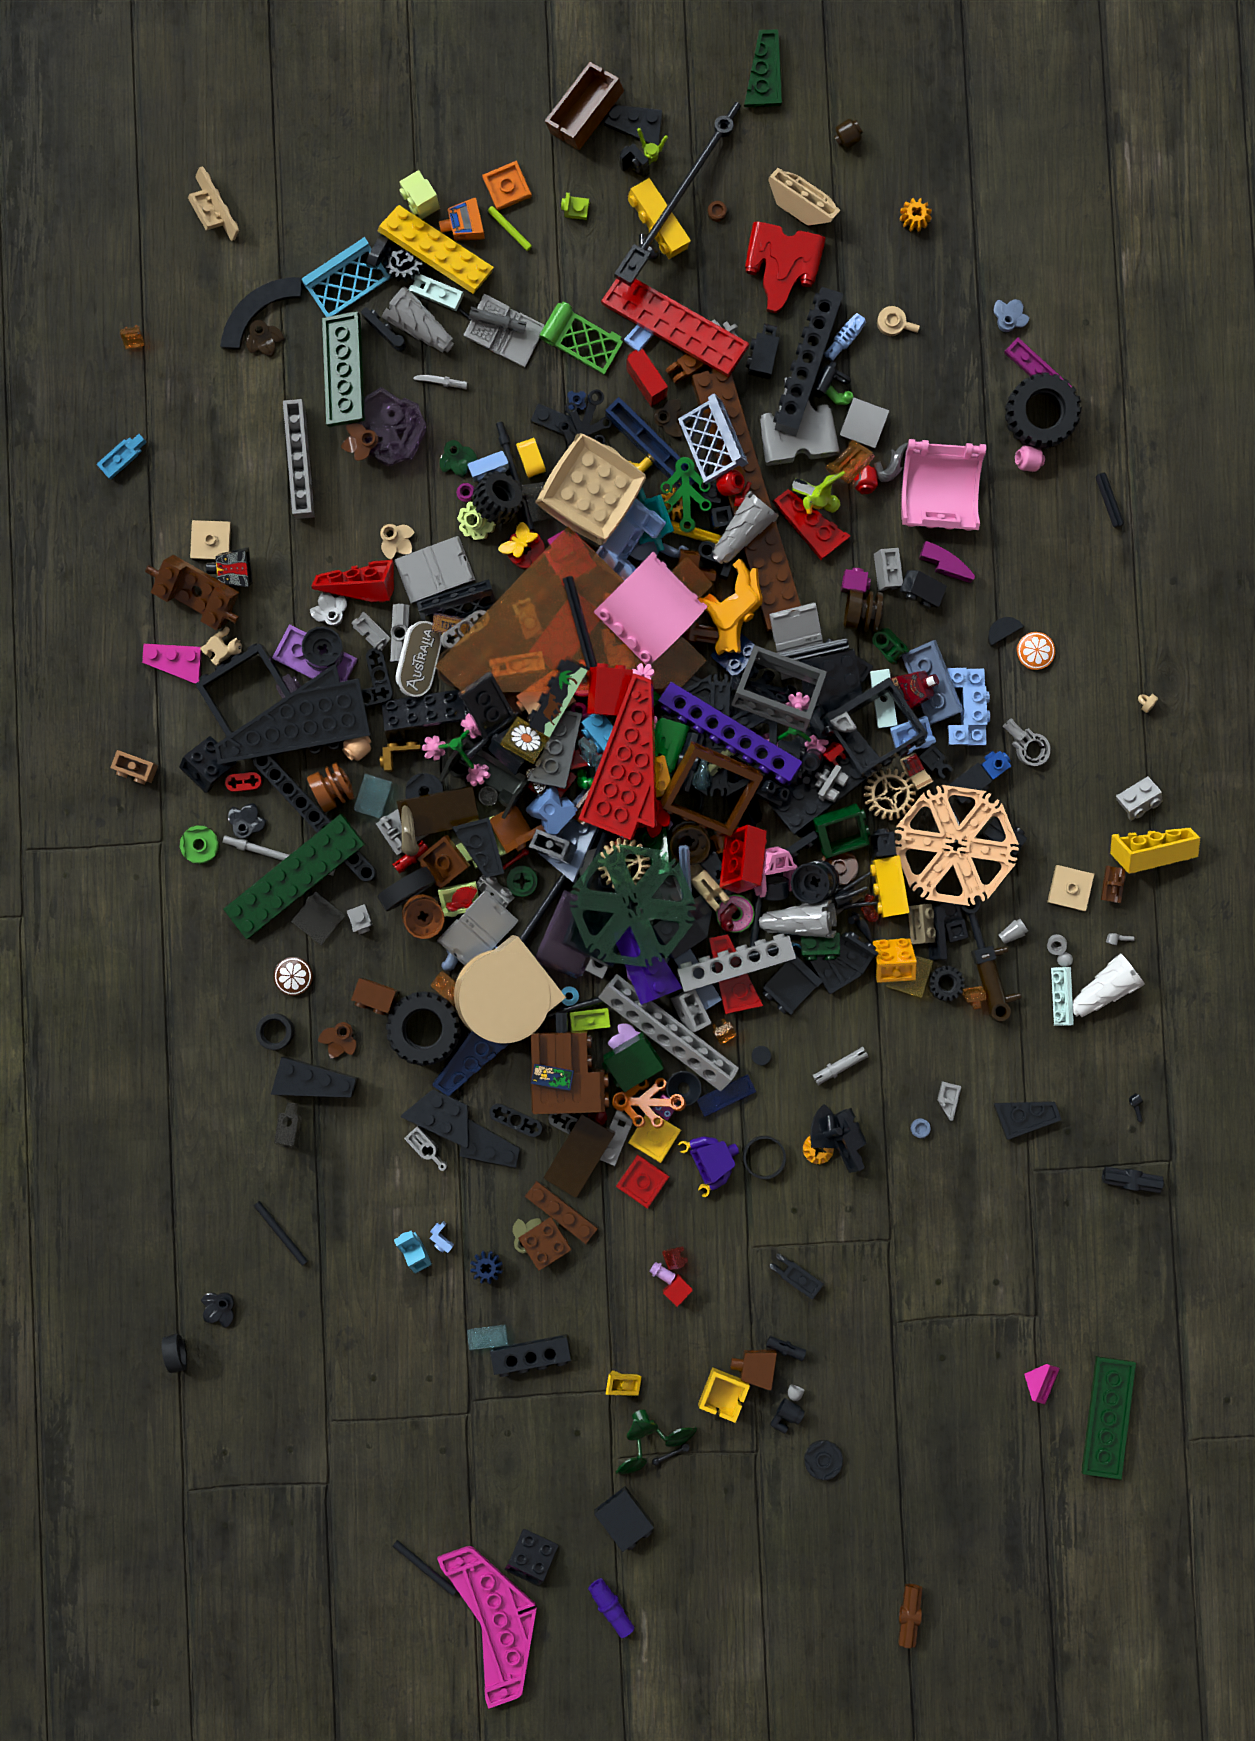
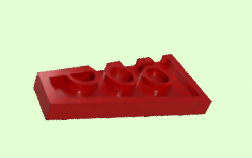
M789 489L772 502L820 560L850 538L848 533L841 531L837 528L836 524L832 521L829 522L817 510L812 509V513L807 514L803 500Z
M728 934L709 938L713 958L718 957L717 953L728 950L729 953L736 951ZM735 956L730 960V964L733 967H738L741 964V960ZM715 962L716 973L722 971L723 966L720 962ZM747 973L718 982L725 1014L763 1006Z

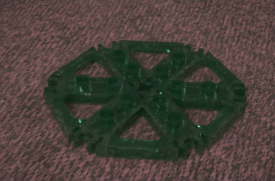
M618 844L620 847V852H618L617 847L613 845L614 853L609 855L606 849H604L603 854L606 858L603 859L601 852H599L572 887L578 888L580 891H571V894L578 896V900L575 902L570 901V904L578 905V907H570L586 948L588 949L589 945L593 943L594 946L590 948L589 952L592 953L596 948L600 950L598 959H601L604 953H606L607 955L603 960L605 962L648 967L645 959H648V964L653 966L652 957L656 956L662 962L663 958L660 955L662 952L666 960L693 925V923L690 924L685 921L686 919L688 921L695 919L689 917L687 912L689 910H696L694 906L688 907L689 903H696L679 862L672 868L676 859L674 858L670 863L665 861L667 852L663 853L662 857L659 858L663 850ZM629 854L649 856L653 861L636 886L625 862V858ZM605 866L617 893L590 890L587 887V881L598 867ZM673 875L677 878L683 892V899L676 902L652 898L668 876ZM628 896H630L633 902L638 903V906H636L637 916L632 909L627 908L630 904ZM585 910L614 913L598 935L592 936L589 933L583 919V912ZM649 918L676 921L679 924V930L667 945H661L658 942ZM629 926H631L641 951L638 957L617 955L613 951L615 944Z

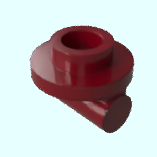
M606 1112L588 1113L589 1117L602 1125L607 1120Z

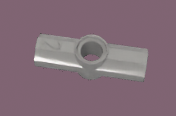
M393 604L390 662L399 663L405 635L409 628L410 605ZM399 629L405 631V635L402 638L395 637L396 631Z

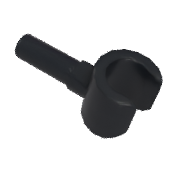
M1135 1093L1129 1098V1102L1134 1107L1138 1122H1141L1143 1120L1138 1105L1143 1103L1140 1095Z

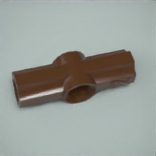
M694 622L678 639L686 643L701 642L716 645L719 635L718 628L703 626Z
M911 1583L905 1584L903 1605L900 1606L899 1611L900 1631L898 1644L905 1648L916 1647L917 1630L921 1624L922 1616L920 1608L922 1586Z

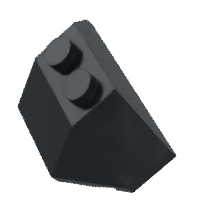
M702 895L652 926L646 932L662 957L676 959L707 938L712 910Z

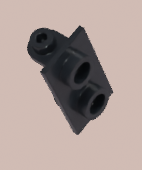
M816 702L809 724L818 740H833L834 727L831 725L828 717H824L826 713L822 704Z

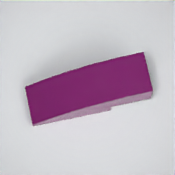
M925 541L919 559L936 564V573L969 583L974 580L975 575L959 558L942 547Z

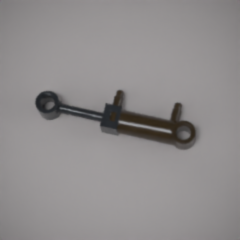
M975 896V905L972 909L966 908L965 905H960V909L963 913L969 915L978 949L971 951L974 963L978 968L989 1007V1016L996 1021H1005L1011 1014V1009L1007 1003L1017 1001L1022 996L1021 993L1005 996L995 959L996 956L1008 953L1009 950L1008 947L996 949L993 946L985 947L976 915L981 904L979 898ZM999 1006L1004 1009L1001 1017H998L995 1013L996 1008Z

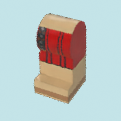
M914 752L900 759V763L905 771L904 773L907 778L910 777L911 779L909 781L910 784H914V791L933 782Z

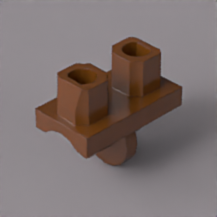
M1105 867L1101 900L1121 903L1126 872L1124 868Z

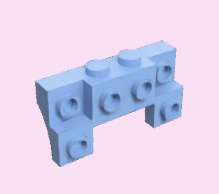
M635 499L615 531L607 539L606 543L599 547L592 558L593 562L623 583L637 569L627 558L644 531L652 538H657L666 522L655 511L648 510L638 499Z
M947 668L954 688H961L960 704L963 712H961V725L948 726V745L985 746L987 722H990V711L987 710L990 694L989 691L986 692L984 669Z

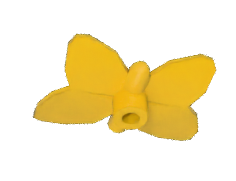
M520 522L516 528L517 538L513 536L511 538L513 541L502 543L498 550L503 554L513 553L515 557L519 558L524 552V548L528 547L527 543L535 540L538 534L530 533L528 526L524 522Z

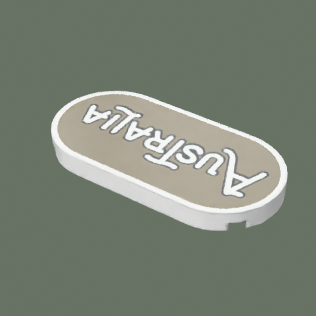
M419 621L411 625L405 635L396 672V682L399 684L402 693L407 696L418 697L424 695L430 689L433 682L442 644L440 642L441 633L434 632L432 630L433 623L428 621Z

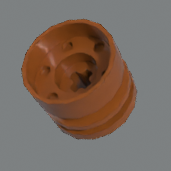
M337 762L332 764L335 773H332L329 767H326L327 777L324 778L320 772L307 777L308 783L325 813L337 807L335 798L338 797L343 804L346 803L343 794L346 793L349 800L355 798L352 784L345 771L340 768Z
M425 894L415 895L404 904L402 919L407 931L411 935L420 939H427L437 935L442 929L444 912L438 901L433 897ZM421 911H423L426 914L425 919L417 917L420 915Z

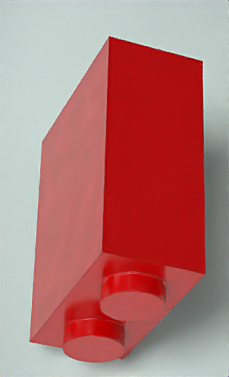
M643 349L631 352L627 358L626 370L649 405L653 407L667 398L668 386Z
M597 663V667H590L587 714L618 716L633 676V670L626 669V665H615V668H608L609 664Z

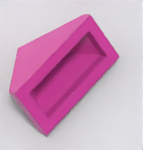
M1046 1364L1024 1374L1033 1401L1042 1404L1046 1403L1060 1368Z

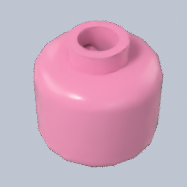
M1023 446L1015 455L1016 465H1018L1020 470L1036 472L1045 462L1042 450L1037 447Z

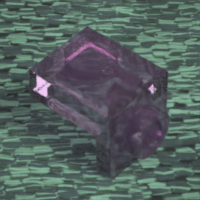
M290 674L282 677L291 693L301 687L296 677L293 678ZM277 684L276 688L283 699L285 695Z

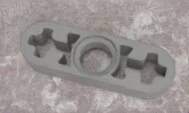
M484 610L475 611L441 635L440 642L442 646L452 648L464 642L487 626L490 619L489 614ZM478 616H483L482 622L473 625L472 622L476 621ZM463 624L469 626L470 631L467 635H464L460 630ZM455 634H457V635L459 636V637H455V638L452 640V643H447V641H446V640H448L447 635H448L449 637H450V636H454Z

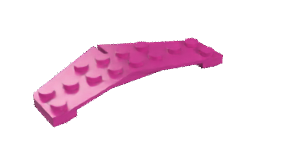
M466 1546L438 1556L440 1568L449 1577L482 1627L485 1700L488 1709L519 1698L524 1686L537 1607L521 1613L519 1611L535 1606V1602L472 1546Z

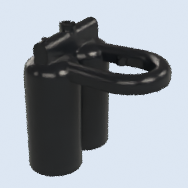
M831 362L830 365L821 368L813 384L811 394L822 398L823 395H826L833 379L844 384H850L851 378L836 370V363Z

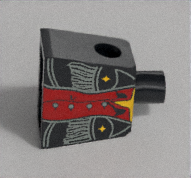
M249 547L219 553L215 557L216 563L206 564L207 574H217L218 580L224 584L249 587L253 584Z

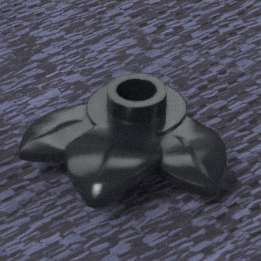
M254 803L245 805L241 810L232 807L229 811L228 820L233 826V832L237 838H248L252 833L261 831L265 826L266 820L257 817L258 810ZM242 826L246 827L244 831H240L239 828Z
M207 1293L202 1297L201 1302L207 1306L203 1312L204 1321L207 1323L219 1321L224 1328L228 1327L234 1318L232 1311L234 1306L233 1296L229 1293H220L219 1295Z

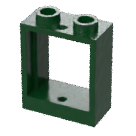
M857 804L817 816L813 819L820 848L825 858L869 845L868 837H870V831L868 826L864 825L866 815L864 810H860ZM855 817L859 834L829 843L825 826Z

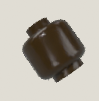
M847 119L836 127L837 135L834 138L839 146L844 145L845 148H850L861 140L863 131L856 120Z

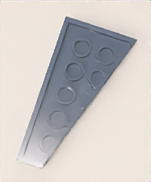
M590 788L584 789L572 802L575 807ZM571 818L558 834L554 835L577 846L571 864L541 853L539 854L575 884L579 870L585 863L584 859L587 852L591 849L600 828L591 824L584 827L574 818Z

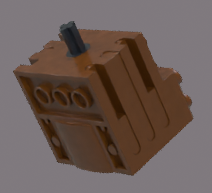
M555 1013L556 1032H534L531 1034V1080L534 1064L574 1070L571 1089L564 1090L531 1084L532 1113L605 1112V1107H609V1092H605V1088L608 1087V1073H604V1069H589L593 1066L592 1054H588V1048L592 1047V1035H588V1031H568L567 1013Z

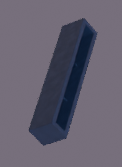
M618 397L605 410V416L669 479L676 472L675 465L680 457ZM683 463L681 465L682 470L686 471L688 470L689 466L686 463ZM689 476L690 485L694 488L698 483ZM682 477L674 483L678 488L682 485Z

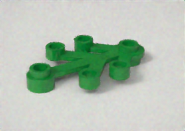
M682 457L676 462V472L661 484V491L663 493L671 492L672 485L682 477V485L668 501H664V504L669 503L671 505V509L667 510L669 513L672 511L674 504L682 497L683 519L680 522V528L683 532L689 533L695 528V521L691 518L690 496L700 504V508L703 511H708L712 505L709 499H705L690 485L689 476L699 484L700 490L704 492L710 489L711 483H708L709 487L707 489H703L701 484L704 481L694 470L693 460L688 457ZM683 463L688 464V470H682L681 465ZM669 484L670 490L665 491L663 485ZM704 501L709 503L708 508H703L702 503ZM690 522L691 527L688 529L685 528L684 523Z

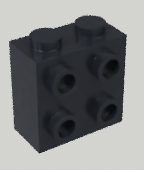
M519 721L514 725L509 724L502 733H496L491 738V744L488 748L514 775L538 760L545 747L541 743L537 745L540 749H534V752H529L528 749L525 752L521 750V747L517 748L514 745L516 742H512L510 738L514 736L510 734L511 731H514L513 728L515 726L519 728V725H521Z

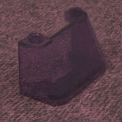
M564 890L535 958L539 964L578 979V976L582 977L585 972L586 966L583 965L587 956L562 944L579 896Z

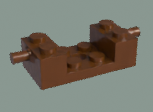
M175 555L163 560L159 570L150 565L147 566L145 572L155 577L151 593L166 602L175 598L203 614L200 621L216 631L226 625L228 620L234 623L238 621L239 616L231 612L239 595V592ZM195 586L201 588V595L195 592Z

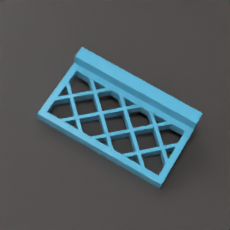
M365 237L302 278V283L326 317L335 316L390 279L389 274L381 263L377 270H381L385 277L379 281L371 279L372 268H370L369 278L358 276L359 266L368 267L366 264L360 263L361 256L366 252L370 253L372 250ZM348 264L357 265L356 275L345 273V268ZM333 274L341 275L340 286L329 284L330 276ZM344 276L355 278L353 289L342 287ZM357 279L368 281L367 289L364 291L356 290ZM318 284L326 286L324 296L316 295L312 288ZM328 287L339 289L337 299L326 297ZM341 289L352 292L350 300H340ZM326 300L337 302L335 310L330 313L325 309Z

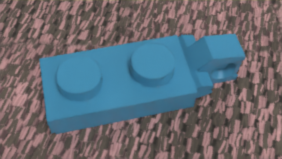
M140 434L133 440L131 438L124 439L96 465L111 480L140 454V448L147 441Z

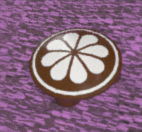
M289 957L282 960L274 971V982L277 988L287 995H299L305 992L313 980L312 970L308 963L297 957Z

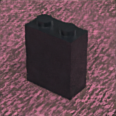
M626 1486L594 1509V1515L622 1552L626 1549L628 1551L633 1549L640 1538L643 1537L645 1539L653 1532L654 1523Z

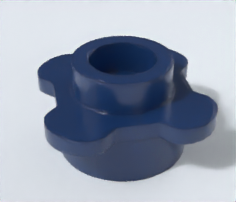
M584 391L579 393L568 392L569 403H575L577 410L586 408L584 403L586 393ZM569 405L568 409L573 410L574 407Z

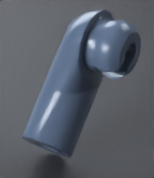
M663 543L665 550L660 552L673 558H679L680 549H689L681 545L679 550Z
M446 949L448 956L442 962V969L449 971L455 968L458 959Z

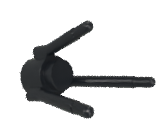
M871 872L863 875L846 887L837 890L838 893L834 894V898L838 908L843 907L846 910L878 904L877 901L849 904L852 902V896L868 890V887L866 886L850 893L847 890L871 876Z

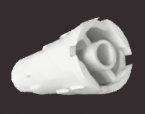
M1120 953L1072 1001L1073 1013L1076 1017L1078 1015L1083 1017L1094 1010H1099L1112 1001L1115 1002L1128 993L1136 991L1145 983Z

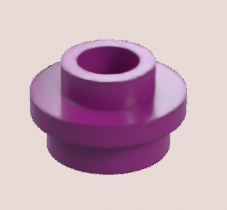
M463 483L457 488V497L462 502L472 501L475 488L469 483ZM465 490L470 492L468 496L463 495Z

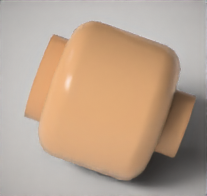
M368 736L345 740L342 750L350 760L359 761L371 751V740Z

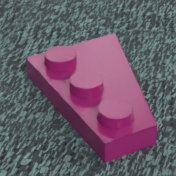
M144 644L142 663L195 684L199 682L198 679L201 675L202 650L200 649L201 647Z

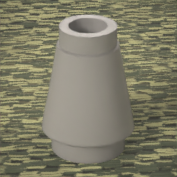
M1018 919L1017 921L1014 920L998 935L1003 943L1006 944L1026 936L1025 933L1028 930L1021 919Z

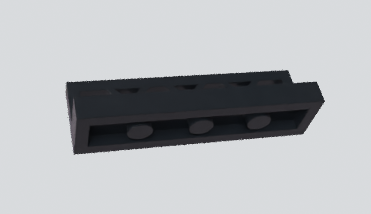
M489 579L416 602L422 621H426L425 616L430 614L462 619L475 611H488L498 607ZM491 597L492 603L486 605L480 603L482 598ZM465 603L473 604L470 610L462 609ZM451 608L455 610L451 616L444 615L446 609Z

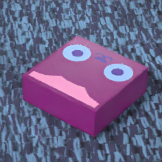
M662 1094L659 1099H669V1097ZM671 1107L652 1108L653 1111L667 1121L675 1111Z

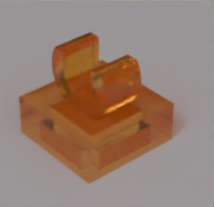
M138 325L132 328L125 327L120 329L125 349L144 346V339Z
M982 986L963 989V996L967 1003L973 1006V1010L980 1009V1001L986 1000V992Z
M721 1019L723 1025L719 1028L713 1024V1033L720 1045L737 1036L731 1023L726 1022L725 1019Z

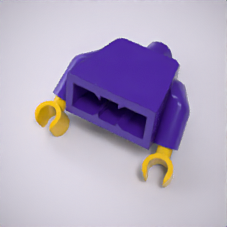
M704 1136L692 1139L689 1143L682 1141L678 1144L684 1143L687 1146L686 1150L680 1151L681 1153L687 1152L690 1148L693 1149L690 1150V1153L705 1183L699 1186L698 1191L702 1188L707 1189V1192L702 1194V1197H707L710 1190L714 1191L726 1184L732 1173V1168L735 1166L732 1157L739 1154L736 1144L733 1143L727 1147L724 1141L719 1142L716 1138Z

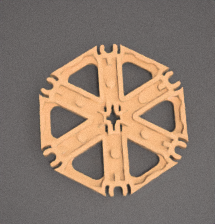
M941 785L944 793H941V788L937 786V795H932L930 790H927L929 799L923 793L896 828L900 827L904 831L895 830L896 834L902 836L901 840H895V844H901V847H896V855H900L902 870L909 887L916 882L917 884L914 885L912 890L915 891L918 887L923 889L920 897H924L929 892L925 900L970 906L968 903V898H970L971 904L975 905V896H980L981 900L985 901V897L982 894L985 892L988 899L1015 866V864L1009 863L1008 860H1017V858L1011 857L1010 852L1012 850L1018 851L1019 848L1011 847L1010 844H1019L1002 803L997 809L995 806L999 803L998 799L993 804L989 803L990 793L983 799L982 797L987 791ZM952 795L971 797L975 800V806L959 826L948 801ZM922 807H928L932 812L940 833L914 830L910 827V822ZM995 816L999 818L1006 835L1003 842L975 838L990 817ZM955 840H958V844H961V846H966V848L961 847L957 848V851H954L953 847H951L950 845H945V843L950 844L954 843ZM909 849L937 853L919 875L912 873L905 856L906 851ZM972 858L997 861L1001 864V870L990 884L984 885L981 883ZM952 865L963 889L960 896L939 894L936 891V885Z

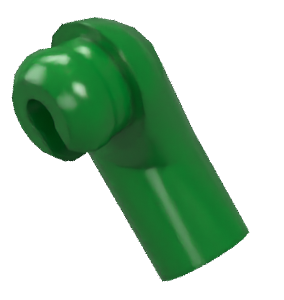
M585 769L576 770L578 786L587 790V788L591 787L593 778H586Z

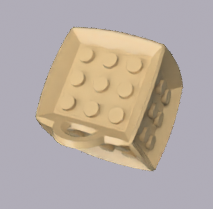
M580 433L575 436L573 443L553 469L535 502L565 526L599 545H604L630 509L646 479V475L612 447L601 444Z

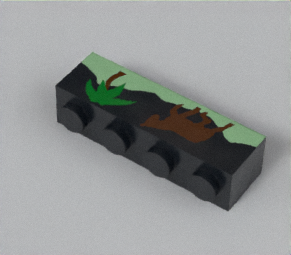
M566 656L565 660L561 659L556 667L558 670L555 677L551 676L546 685L549 687L546 693H541L537 701L539 703L537 709H532L528 716V720H530L529 726L548 737L552 734L588 671L586 666Z

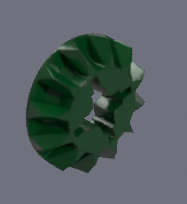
M518 866L509 872L507 886L516 896H528L536 889L537 876L531 868ZM521 873H523L524 879L531 880V882L524 884L523 890L519 883L514 882L520 879Z

